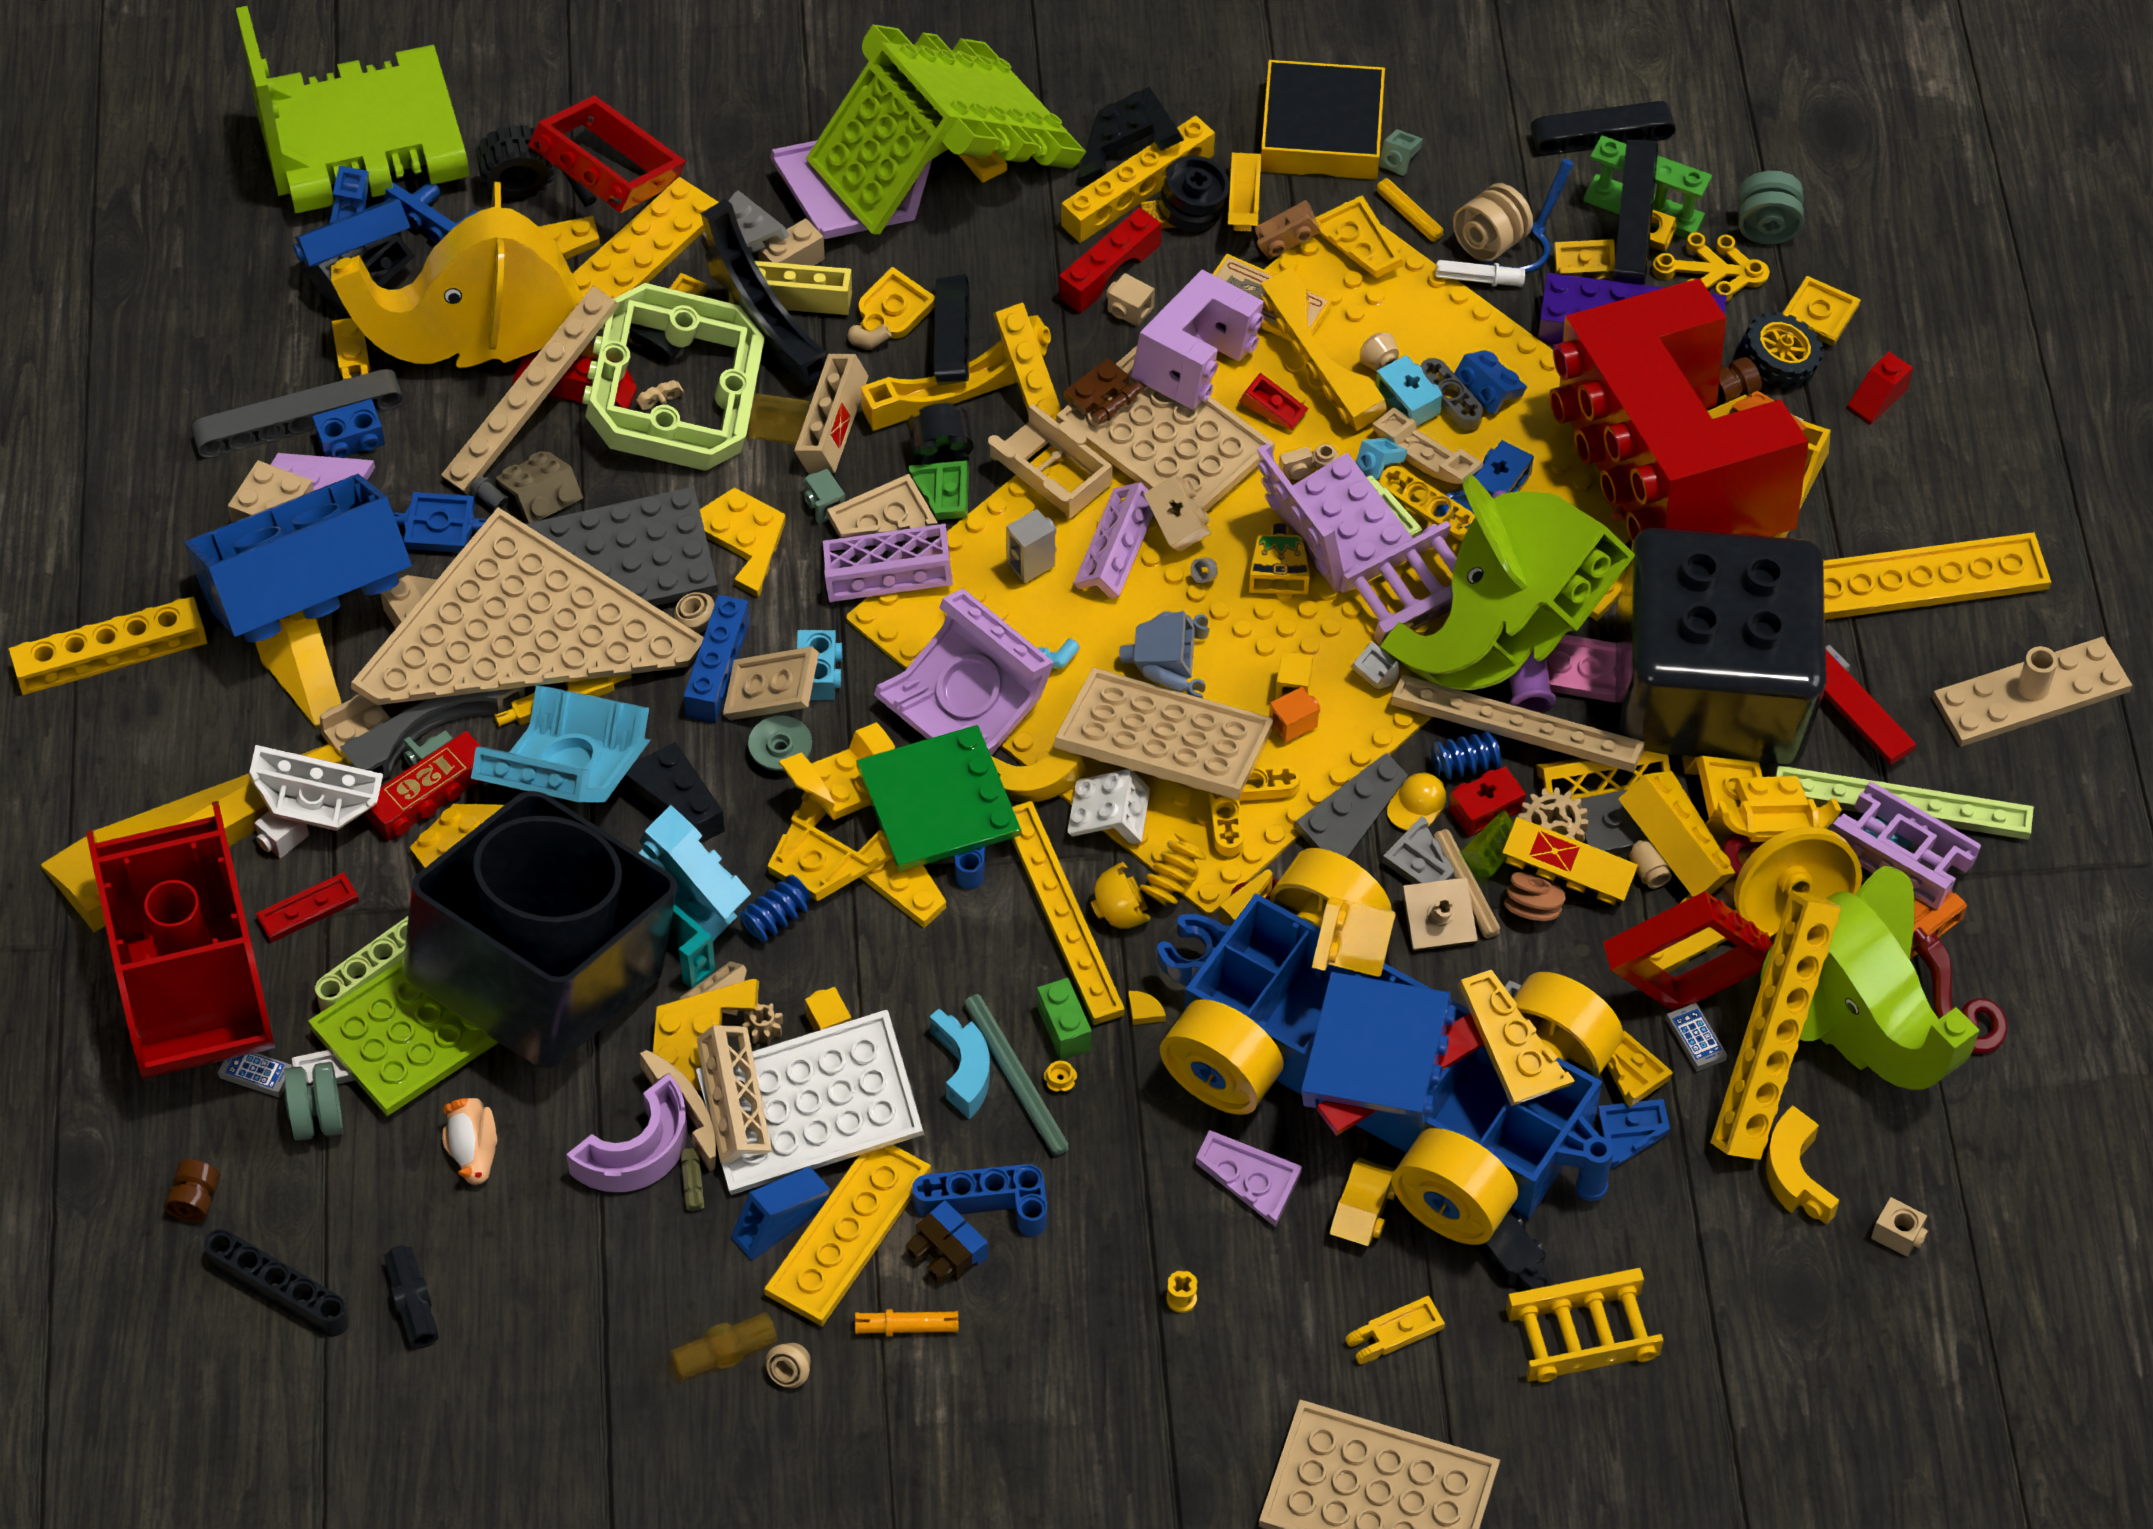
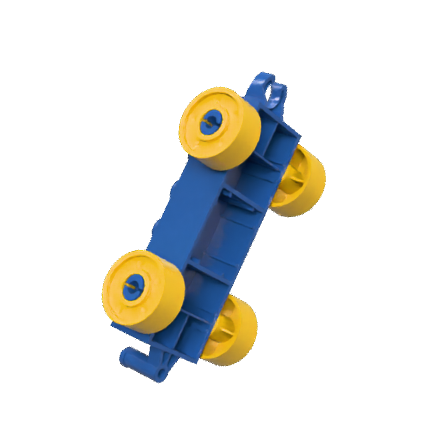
M1308 848L1301 851L1271 891L1270 901L1255 893L1232 926L1222 925L1219 921L1199 914L1180 915L1177 919L1178 936L1181 938L1199 939L1206 947L1205 954L1198 959L1188 960L1182 958L1169 942L1163 941L1158 944L1157 962L1161 970L1174 981L1187 986L1185 989L1184 1012L1161 1042L1160 1055L1164 1065L1177 1082L1201 1101L1227 1113L1237 1115L1249 1114L1256 1109L1275 1080L1302 1095L1301 1090L1331 972L1431 989L1385 963L1382 974L1379 977L1329 964L1325 971L1312 968L1326 904L1331 896L1392 911L1390 900L1380 884L1366 870L1352 860L1333 851L1321 848ZM1551 972L1533 973L1526 978L1513 999L1517 1003V1009L1526 1021L1529 1019L1537 1031L1535 1033L1544 1045L1550 1047L1557 1056L1556 1061L1565 1073L1569 1072L1575 1080L1571 1086L1511 1106L1487 1049L1483 1046L1442 1071L1439 1086L1433 1085L1431 1095L1435 1096L1434 1110L1432 1116L1426 1115L1424 1127H1418L1417 1117L1380 1110L1355 1124L1406 1153L1391 1177L1392 1187L1396 1196L1405 1208L1419 1221L1451 1240L1471 1245L1486 1243L1490 1240L1509 1210L1529 1220L1565 1165L1579 1168L1576 1180V1190L1579 1197L1587 1201H1597L1606 1195L1608 1176L1614 1152L1613 1145L1607 1138L1600 1136L1591 1125L1595 1120L1602 1081L1597 1078L1622 1042L1623 1029L1617 1015L1601 997L1583 984L1566 976ZM1451 999V1005L1456 1006L1455 1021L1470 1013L1468 1008Z

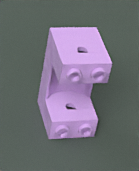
M1201 270L1140 332L1131 378L1194 410L1201 401H1207L1212 393L1213 385H1211V380L1218 368V363L1215 362L1218 351L1240 361L1247 353H1252L1255 350L1259 341V337L1256 336L1257 330L1264 319V315L1261 314L1264 301Z

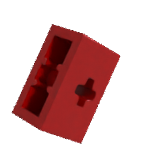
M1504 766L1496 771H1487L1479 779L1469 784L1463 783L1457 786L1451 792L1449 810L1470 838L1521 813L1526 793L1507 767Z

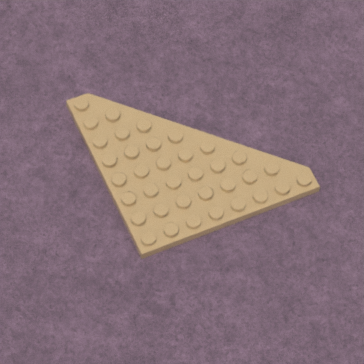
M497 507L351 682V689L376 705L683 668L688 667L697 656L704 637Z

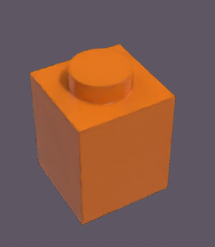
M1303 687L1270 702L1269 717L1274 718L1273 727L1285 743L1318 727L1319 703L1314 696H1309Z

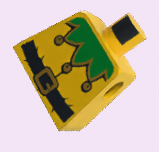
M1277 523L1270 527V535L1261 534L1257 537L1250 569L1249 593L1308 594L1310 572L1303 538L1299 535H1289V527L1285 524Z

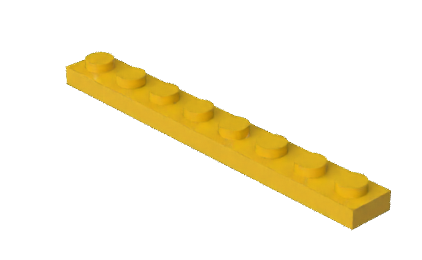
M1029 801L1013 806V811L1021 828V836L1012 838L1013 844L1093 1025L1124 1016L1125 1008L1033 802Z

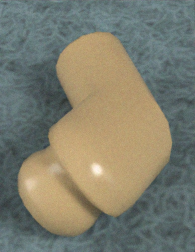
M882 324L872 332L861 329L859 325H854L849 328L847 339L853 346L865 350H872L892 337L889 328L885 324Z

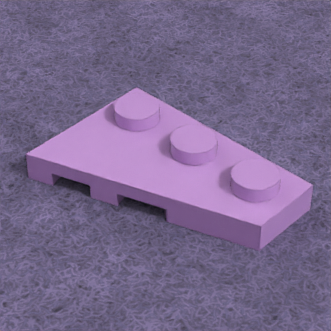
M278 453L270 464L312 480L314 491L355 474H360L368 480L375 469L374 460Z
M1209 1130L1196 1156V1164L1275 1227L1302 1173V1166L1211 1130Z

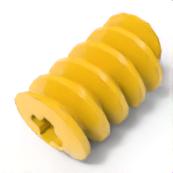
M1176 834L1174 835L1179 840V843L1174 841L1167 843L1172 853L1161 852L1160 854L1165 864L1155 862L1153 865L1158 875L1148 873L1146 876L1151 886L1142 884L1139 886L1141 891L1166 906L1167 902L1178 903L1173 892H1185L1180 881H1192L1187 870L1198 872L1199 867L1194 862V859L1204 861L1206 859L1200 849Z

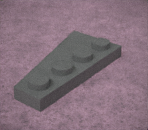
M1386 752L1299 818L1293 827L1312 848L1330 850L1347 858L1408 775Z

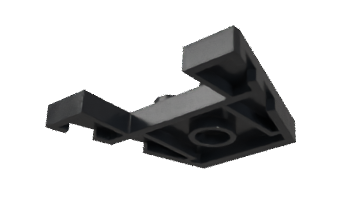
M1150 87L1134 92L1130 96L1098 110L1086 153L1078 173V180L1083 186L1096 181L1107 173L1106 155L1153 133L1155 144L1160 151L1184 141L1183 135Z

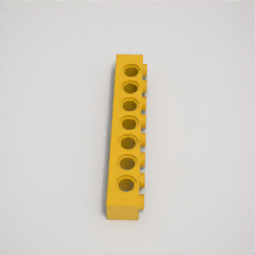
M1790 891L1710 1142L1727 1155L1761 1160L1763 1150L1767 1145L1768 1135L1774 1116L1778 1111V1104L1784 1085L1788 1080V1073L1794 1054L1798 1049V1041L1804 1023L1808 1018V1010L1818 986L1823 963L1828 955L1832 935L1839 921L1841 907L1824 897Z

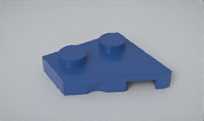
M1664 1099L1639 1101L1632 1107H1629L1626 1103L1598 1106L1597 1109L1601 1135L1607 1138L1613 1145L1614 1152L1610 1169L1617 1167L1669 1135L1670 1125Z

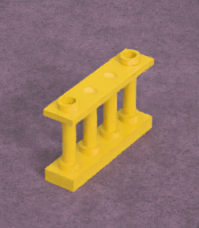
M1641 1268L1508 1294L1506 1312L1509 1322L1515 1320L1524 1322L1535 1360L1528 1362L1527 1381L1538 1380L1539 1382H1548L1560 1375L1634 1360L1646 1362L1660 1355L1663 1344L1662 1334L1647 1335L1636 1301V1297L1641 1295L1644 1282ZM1614 1300L1623 1302L1634 1340L1614 1342L1604 1311V1302ZM1585 1306L1590 1309L1601 1346L1582 1350L1570 1310ZM1553 1313L1557 1315L1568 1353L1549 1357L1537 1317Z

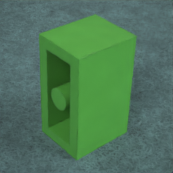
M1069 978L1037 987V1008L1060 1061L1090 1052L1092 1031Z

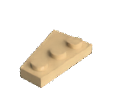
M910 474L827 509V517L839 538L938 525Z

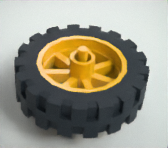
M1766 312L1761 317H1755L1748 326L1740 342V348H1742L1740 354L1741 357H1747L1755 364L1760 377L1766 379L1767 383L1771 385L1775 383L1780 384V387L1788 388L1789 385H1792L1795 388L1799 387L1802 382L1806 384L1814 375L1823 358V352H1821L1823 346L1821 341L1817 340L1818 335L1814 330L1810 331L1808 329L1809 325L1802 321L1800 323L1792 315H1788V317L1783 316L1781 312H1775L1774 314Z

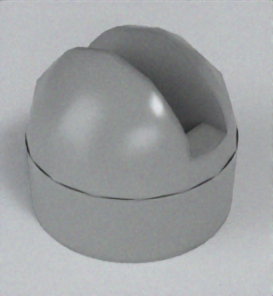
M1207 557L1195 559L1191 564L1193 579L1198 583L1212 581L1218 574L1217 563ZM1201 567H1207L1208 573H1202Z

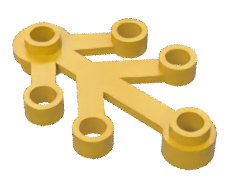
M1698 232L1691 233L1688 236L1686 246L1689 251L1698 254L1706 262L1675 260L1671 254L1662 253L1654 259L1652 267L1653 275L1663 281L1672 279L1676 272L1706 274L1701 280L1707 289L1726 276L1736 277L1731 282L1721 281L1716 285L1715 294L1726 295V301H1729L1733 294L1745 286L1752 288L1762 286L1768 280L1770 273L1768 266L1764 262L1756 259L1749 260L1735 248V240L1732 236L1721 235L1717 240L1716 250L1722 255H1727L1736 265L1727 264L1705 245L1704 235ZM1720 290H1726V291H1728V292H1727V293H1723V292H1721Z

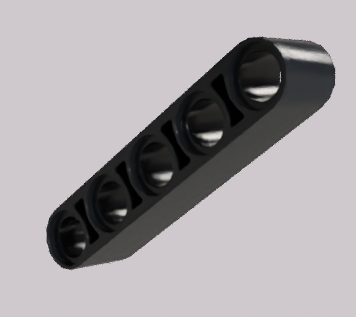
M1654 101L1543 116L1531 123L1530 130L1537 152L1540 155L1549 156L1593 150L1601 136L1627 144V140H1665L1675 133L1676 127L1669 105L1664 101Z
M1627 140L1614 281L1642 285L1646 283L1658 141Z
M966 274L936 278L934 371L938 386L968 382L970 348V287Z
M214 1230L205 1238L204 1247L210 1266L217 1272L327 1336H339L347 1330L349 1316L344 1300L336 1293L227 1230ZM228 1248L223 1253H215L218 1249ZM248 1264H255L251 1269H243ZM283 1280L279 1285H270L273 1281ZM304 1296L311 1297L309 1300L305 1302L298 1301L301 1297ZM332 1312L339 1313L336 1317L333 1318L325 1317L326 1315Z

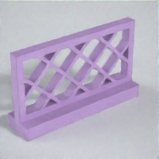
M946 524L823 541L824 573L829 602L953 585ZM940 536L933 543L925 540L928 537ZM898 541H907L902 547L895 545ZM870 545L877 546L871 552L863 549ZM916 546L924 549L918 555L910 552ZM841 549L846 550V551H845L842 555H840V556H838V555H836V554H834V553L831 552V551H834V550H841ZM886 550L894 553L887 559L880 556ZM855 555L862 557L857 563L849 561Z

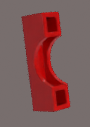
M1139 207L1059 275V299L1080 314L1101 297L1107 281L1121 264L1132 258L1142 262L1161 246L1162 223Z

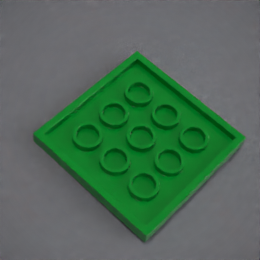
M978 725L856 760V767L898 872L1021 836L1020 825Z

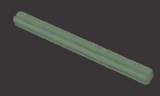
M978 994L968 997L965 1000L966 1010L982 1033L986 1044L1051 1154L1058 1157L1068 1151V1142L982 997Z

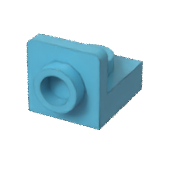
M1387 438L1362 440L1355 463L1367 477L1371 475L1375 480H1379L1384 466H1390L1391 463L1404 462L1408 450Z

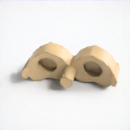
M672 380L668 383H661L655 388L650 387L647 391L640 393L636 401L642 410L652 408L658 401L665 405L667 404L666 400H673L685 392L679 382Z

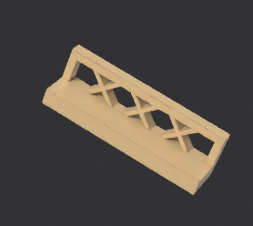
M713 1025L696 1039L720 1163H732L743 1154L767 1155L772 1150L748 1028ZM727 1036L738 1037L740 1046L738 1053L728 1045ZM735 1065L745 1073L746 1082L744 1084L734 1076L733 1067ZM741 1096L751 1103L752 1113L750 1115L740 1107L739 1098ZM747 1127L757 1134L759 1144L747 1143L745 1133Z

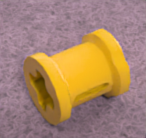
M1188 1271L1172 1273L1168 1278L1167 1305L1174 1312L1187 1313L1195 1307L1197 1302V1279Z

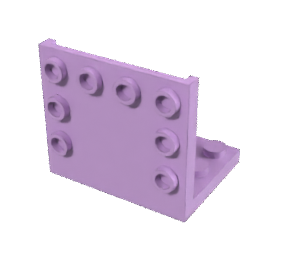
M817 140L772 149L770 159L810 223L820 232L824 239L868 230L806 160ZM932 160L928 161L886 226L915 220Z
M1269 443L1257 449L1260 458L1257 466L1264 476L1261 482L1268 492L1265 494L1268 504L1278 514L1284 524L1289 527L1293 535H1299L1303 538L1305 552L1336 593L1341 591L1340 586L1343 575L1348 568L1355 564L1361 566L1413 539L1348 452L1292 485L1275 463Z

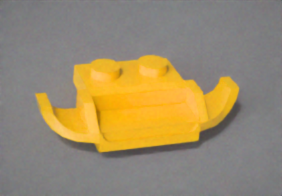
M1797 776L1740 777L1734 786L1741 801L1739 809H1727L1724 801H1718L1717 806L1725 825L1737 834L1748 836L1750 842H1765L1780 833L1795 828L1820 827L1827 829L1842 810L1837 798H1831L1825 805L1816 807L1813 799L1806 798Z

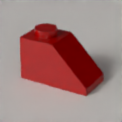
M1889 351L1869 370L1848 403L1847 409L1871 425L1908 390L1913 367Z

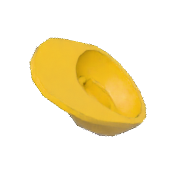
M1425 772L1409 776L1404 780L1388 804L1387 817L1390 822L1398 829L1406 832L1421 816L1426 818L1428 827L1432 825L1446 803V791L1443 783L1436 776Z

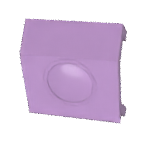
M961 589L942 598L939 608L947 616L936 635L903 673L878 684L874 695L926 739L978 725L992 756L1041 698L1054 662L965 589Z

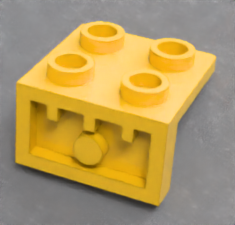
M1331 896L1326 904L1312 968L1325 971L1329 964L1377 977L1381 976L1395 912Z

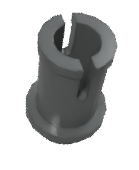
M479 476L472 482L470 486L472 496L483 500L493 511L497 507L504 510L509 504V498L492 485L490 478Z

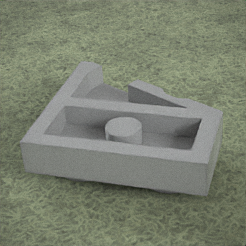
M1423 816L1383 855V863L1412 884L1451 880L1454 876V869L1448 858L1443 856L1442 847L1438 840L1433 838L1428 829V822Z

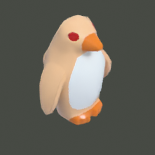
M462 1098L452 1101V1103L446 1104L443 1107L448 1121V1125L444 1127L442 1133L444 1147L450 1156L458 1162L461 1167L458 1174L464 1177L466 1182L474 1186L482 1184L489 1177L497 1144L496 1127L492 1111L489 1107H484L480 1099Z

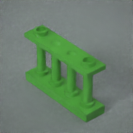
M1605 136L1600 137L1590 156V160L1602 164L1600 175L1595 174L1584 197V202L1619 215L1623 183L1612 180L1613 168L1624 172L1625 143ZM1658 156L1655 180L1657 187L1654 195L1653 210L1675 217L1677 227L1674 235L1688 239L1691 233L1699 232L1705 220L1706 213L1698 211L1694 207L1696 198L1702 199L1712 180V175ZM1668 188L1685 194L1683 205L1667 199ZM1651 223V226H1652V227H1655V228H1658V229H1659V225H1658V224H1656V223Z

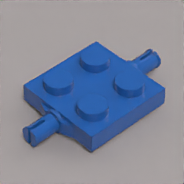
M413 492L411 504L406 512H393L397 525H404L405 527L403 542L405 548L409 550L460 553L467 545L473 530H479L487 521V519L474 518V496Z

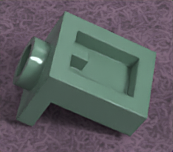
M1396 129L1384 140L1379 167L1402 176L1405 175L1410 159L1421 149L1423 138Z
M445 730L439 735L429 738L424 745L419 747L408 736L403 740L406 751L403 753L408 765L412 767L453 740V738Z

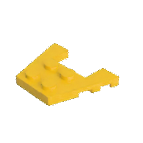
M734 487L701 508L700 513L706 539L748 560L747 564L734 578V583L736 587L758 598L761 595L762 585L765 577L768 575L773 553L776 552L785 526L786 516L784 513Z
M805 791L799 810H795L791 817L792 824L787 834L782 835L767 866L769 873L785 882V878L790 874L797 877L808 889L811 898L819 901L890 860L892 855L881 830L856 852L816 829L814 826L827 812Z
M453 804L450 808L443 811L441 816L427 830L420 834L419 838L410 846V849L422 866L426 868L504 805Z
M750 979L657 1006L653 1053L673 1065L688 1079L696 1090L702 1092L696 1069L702 1067L696 1038L713 1025L722 1026L723 1010L757 1011L759 981L757 979Z

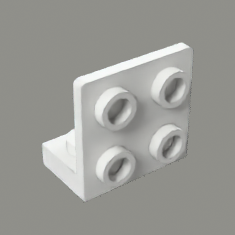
M1129 769L1077 780L1068 833L1073 837L1115 828L1130 844L1142 842L1150 788L1134 771Z

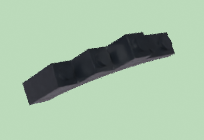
M724 199L702 212L701 217L710 249L705 254L710 275L732 293L734 304L741 306L763 334L764 343L762 349L764 355L805 388L819 381L827 359L826 352L795 322L766 282L747 247L732 204Z

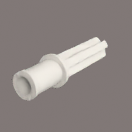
M1438 260L1435 267V274L1438 278L1491 283L1493 287H1496L1497 284L1523 287L1525 281V268L1499 266V263L1483 265Z

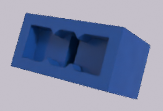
M372 399L313 415L316 435L324 457L345 458L348 455L365 450H373L376 447L385 445L382 426Z

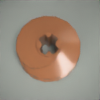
M1517 872L1511 876L1510 881L1513 884L1507 888L1510 898L1505 899L1504 902L1505 907L1509 911L1520 917L1537 921L1554 920L1560 916L1562 905L1566 898L1564 891L1559 885L1530 872Z

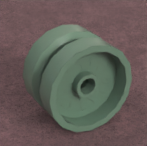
M1763 171L1745 178L1738 189V226L1741 233L1749 240L1760 244H1778L1796 237L1802 231L1804 225V197L1801 182L1793 175L1782 171Z
M332 1061L314 1065L312 1069L313 1086L309 1085L307 1072L302 1066L285 1068V1103L288 1119L291 1121L294 1140L313 1139L315 1135L314 1117H318L321 1132L326 1137L343 1134L339 1093Z

